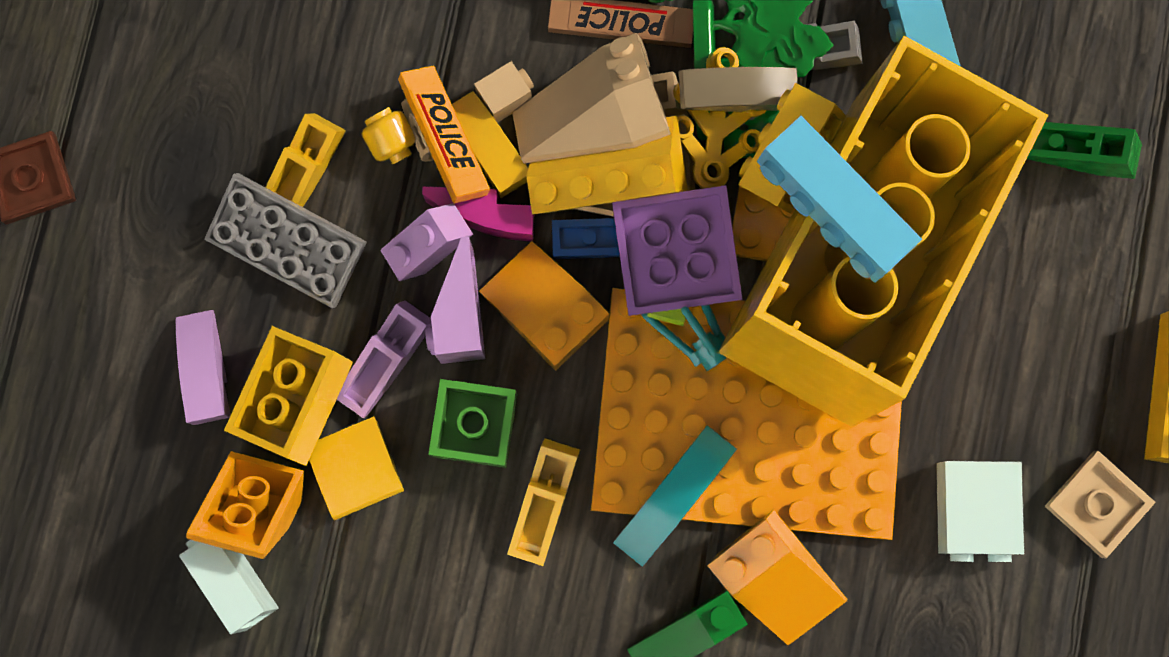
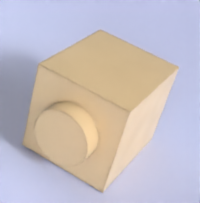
M512 61L474 83L476 95L497 123L532 98L530 89L534 87L526 71L523 68L518 71Z

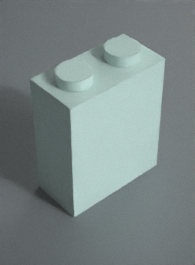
M944 461L937 463L938 553L950 554V561L974 562V554H988V562H1012V554H1024L1022 463Z
M189 540L186 543L189 549L180 554L179 557L230 634L250 629L279 609L244 554L194 540Z

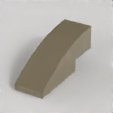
M723 67L678 71L681 109L726 112H744L747 110L779 111L777 110V104L782 94L787 89L792 90L795 83L798 84L797 68Z

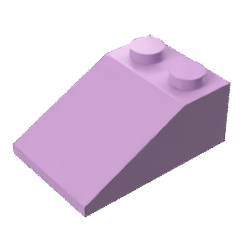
M469 236L461 237L431 315L432 327L425 328L427 349L431 351V355L436 356L441 364L485 359L475 257Z

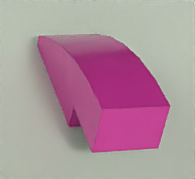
M422 187V195L426 203L432 207L453 204L446 187ZM490 189L487 196L455 203L469 228L506 239L533 241L535 214L532 215L531 205L499 204L497 189Z

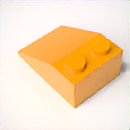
M533 241L479 290V293L555 371L609 320V313Z
M231 451L189 527L186 538L264 559L289 529L302 502L304 471Z
M772 510L720 551L707 565L728 592L787 645H790L848 600L775 510Z

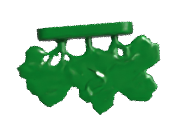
M693 0L695 69L706 68L708 56L716 50L715 30L721 29L735 34L736 41L731 50L738 56L739 67L797 68V77H805L814 67V59L822 57L834 46L820 26L805 25L799 20V17L813 0H725L728 4L729 12L722 20H715L712 0ZM743 12L745 14L744 19L733 21L736 13ZM721 58V64L724 67H730L728 58ZM767 110L752 120L748 119L745 124L749 126L748 130L756 129L761 132L766 124L774 122L779 111ZM696 123L698 140L706 141V135ZM738 127L726 136L723 141L724 151L726 152L739 143L740 135L748 130L742 131ZM748 135L747 143L750 147L754 148L756 141L753 136ZM756 152L747 153L742 158H753Z

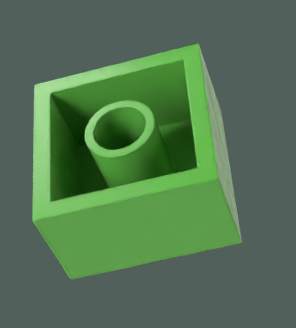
M440 379L428 455L434 458L507 468L518 396L515 389Z

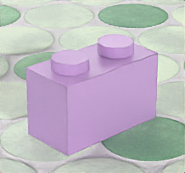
M448 204L427 209L381 249V252L398 280L402 281L426 274L458 247L461 237L469 236L470 238L473 233L455 204Z

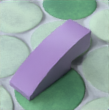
M407 301L397 303L378 333L371 337L348 373L337 400L362 418H365L425 337V328L432 327L431 318Z
M214 310L176 317L177 358L186 423L197 425L230 418L225 389L227 378Z

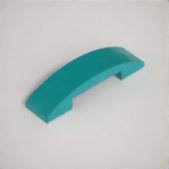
M707 425L613 543L643 567L703 494L737 448Z

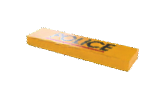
M429 66L400 72L398 81L453 204L487 196L490 187L435 67Z

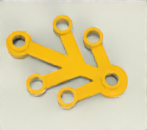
M726 47L715 50L706 60V68H723L721 56H725L730 62V67H739L738 56L733 50ZM679 83L674 86L673 95L680 103ZM688 110L707 137L705 150L692 134L694 131L692 120L687 116L677 117L678 122L683 123L686 127V133L680 134L681 145L694 161L692 175L695 183L700 188L724 186L729 178V167L747 153H753L758 150L761 145L758 143L761 132L756 129H750L740 135L739 143L721 154L722 141L726 136L751 117H757L767 110L733 112L728 117H726V111H710L709 113L706 110ZM748 135L755 138L756 144L754 148L750 147L747 143ZM709 165L716 168L717 175L715 178L710 177L707 172Z

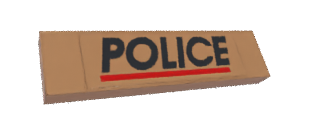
M551 0L548 32L614 40L637 33L643 43L691 48L693 9L615 0Z

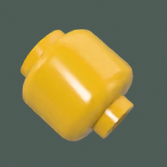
M390 107L364 121L366 127L362 131V137L377 161L390 159L392 164H395L412 154L409 147L415 143L416 138L402 111L392 112Z

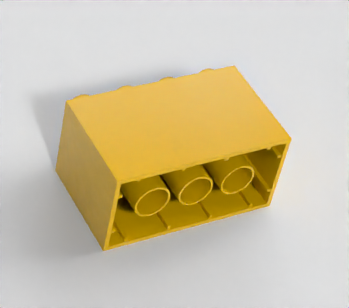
M903 36L853 101L831 146L922 240L886 275L874 283L870 278H864L854 270L850 263L851 258L840 247H834L824 239L820 232L821 227L810 216H804L795 209L721 345L719 353L850 427L904 400L1048 115L910 38Z

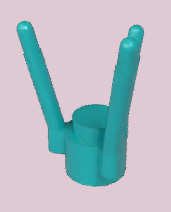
M702 305L701 307L713 334L711 331L706 334L688 307L684 306L681 309L688 323L699 337L692 344L696 351L691 349L659 320L647 317L648 313L642 314V317L651 326L687 355L695 367L702 364L706 371L727 358L719 353V349L726 337L721 332L710 305Z

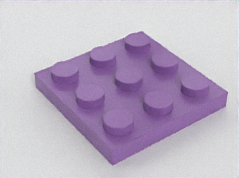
M726 185L612 202L629 316L681 309L684 306L695 307L743 300Z

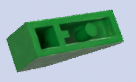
M1045 122L1027 159L1098 176L1135 179L1142 143L1135 129Z
M723 589L627 650L631 657H694L742 629L748 623L729 592Z

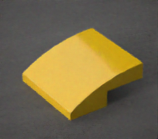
M374 416L317 441L309 461L334 521L404 491L394 461L388 452L379 424Z

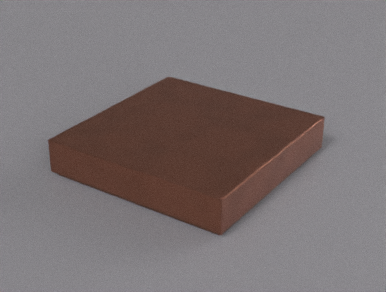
M49 131L0 148L1 222L7 225L76 201L54 132Z

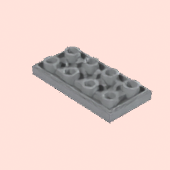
M239 173L233 174L204 239L331 308L337 307L367 241Z

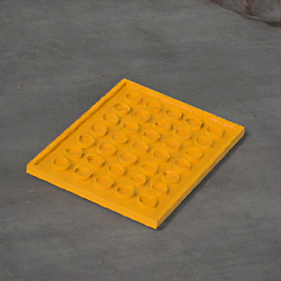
M612 288L591 511L636 515L708 425L737 448V450L682 520L752 527L772 510H775L792 531L892 540L902 401L850 427L729 358H726L708 371H706L702 364L695 367L689 357L642 317V314L629 316L625 289ZM737 300L709 304L725 337L745 301ZM689 307V310L706 334L710 331L713 334L702 307ZM685 319L684 326L659 320L691 349L696 351L692 344L699 337L687 319Z

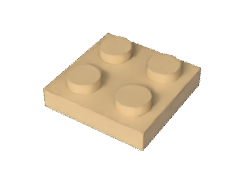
M1093 451L1045 507L1101 558H1107L1156 502L1099 451Z

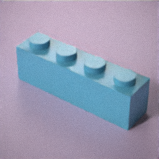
M880 0L884 9L888 8L890 14L889 32L894 43L899 42L903 36H906L960 66L942 0Z
M802 116L772 141L757 160L764 177L773 185H780L791 196L790 201L794 208L800 214L810 216L821 227L820 232L824 239L832 246L840 247L851 258L850 263L854 270L862 277L870 278L874 283L886 275L922 240Z

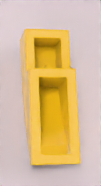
M472 91L454 102L452 106L481 170L485 173L494 189H497L500 198L527 183V165L523 164L519 153L475 92Z
M315 113L305 114L290 147H284L265 188L303 207L325 172L346 130Z
M544 439L507 555L544 566L580 449Z

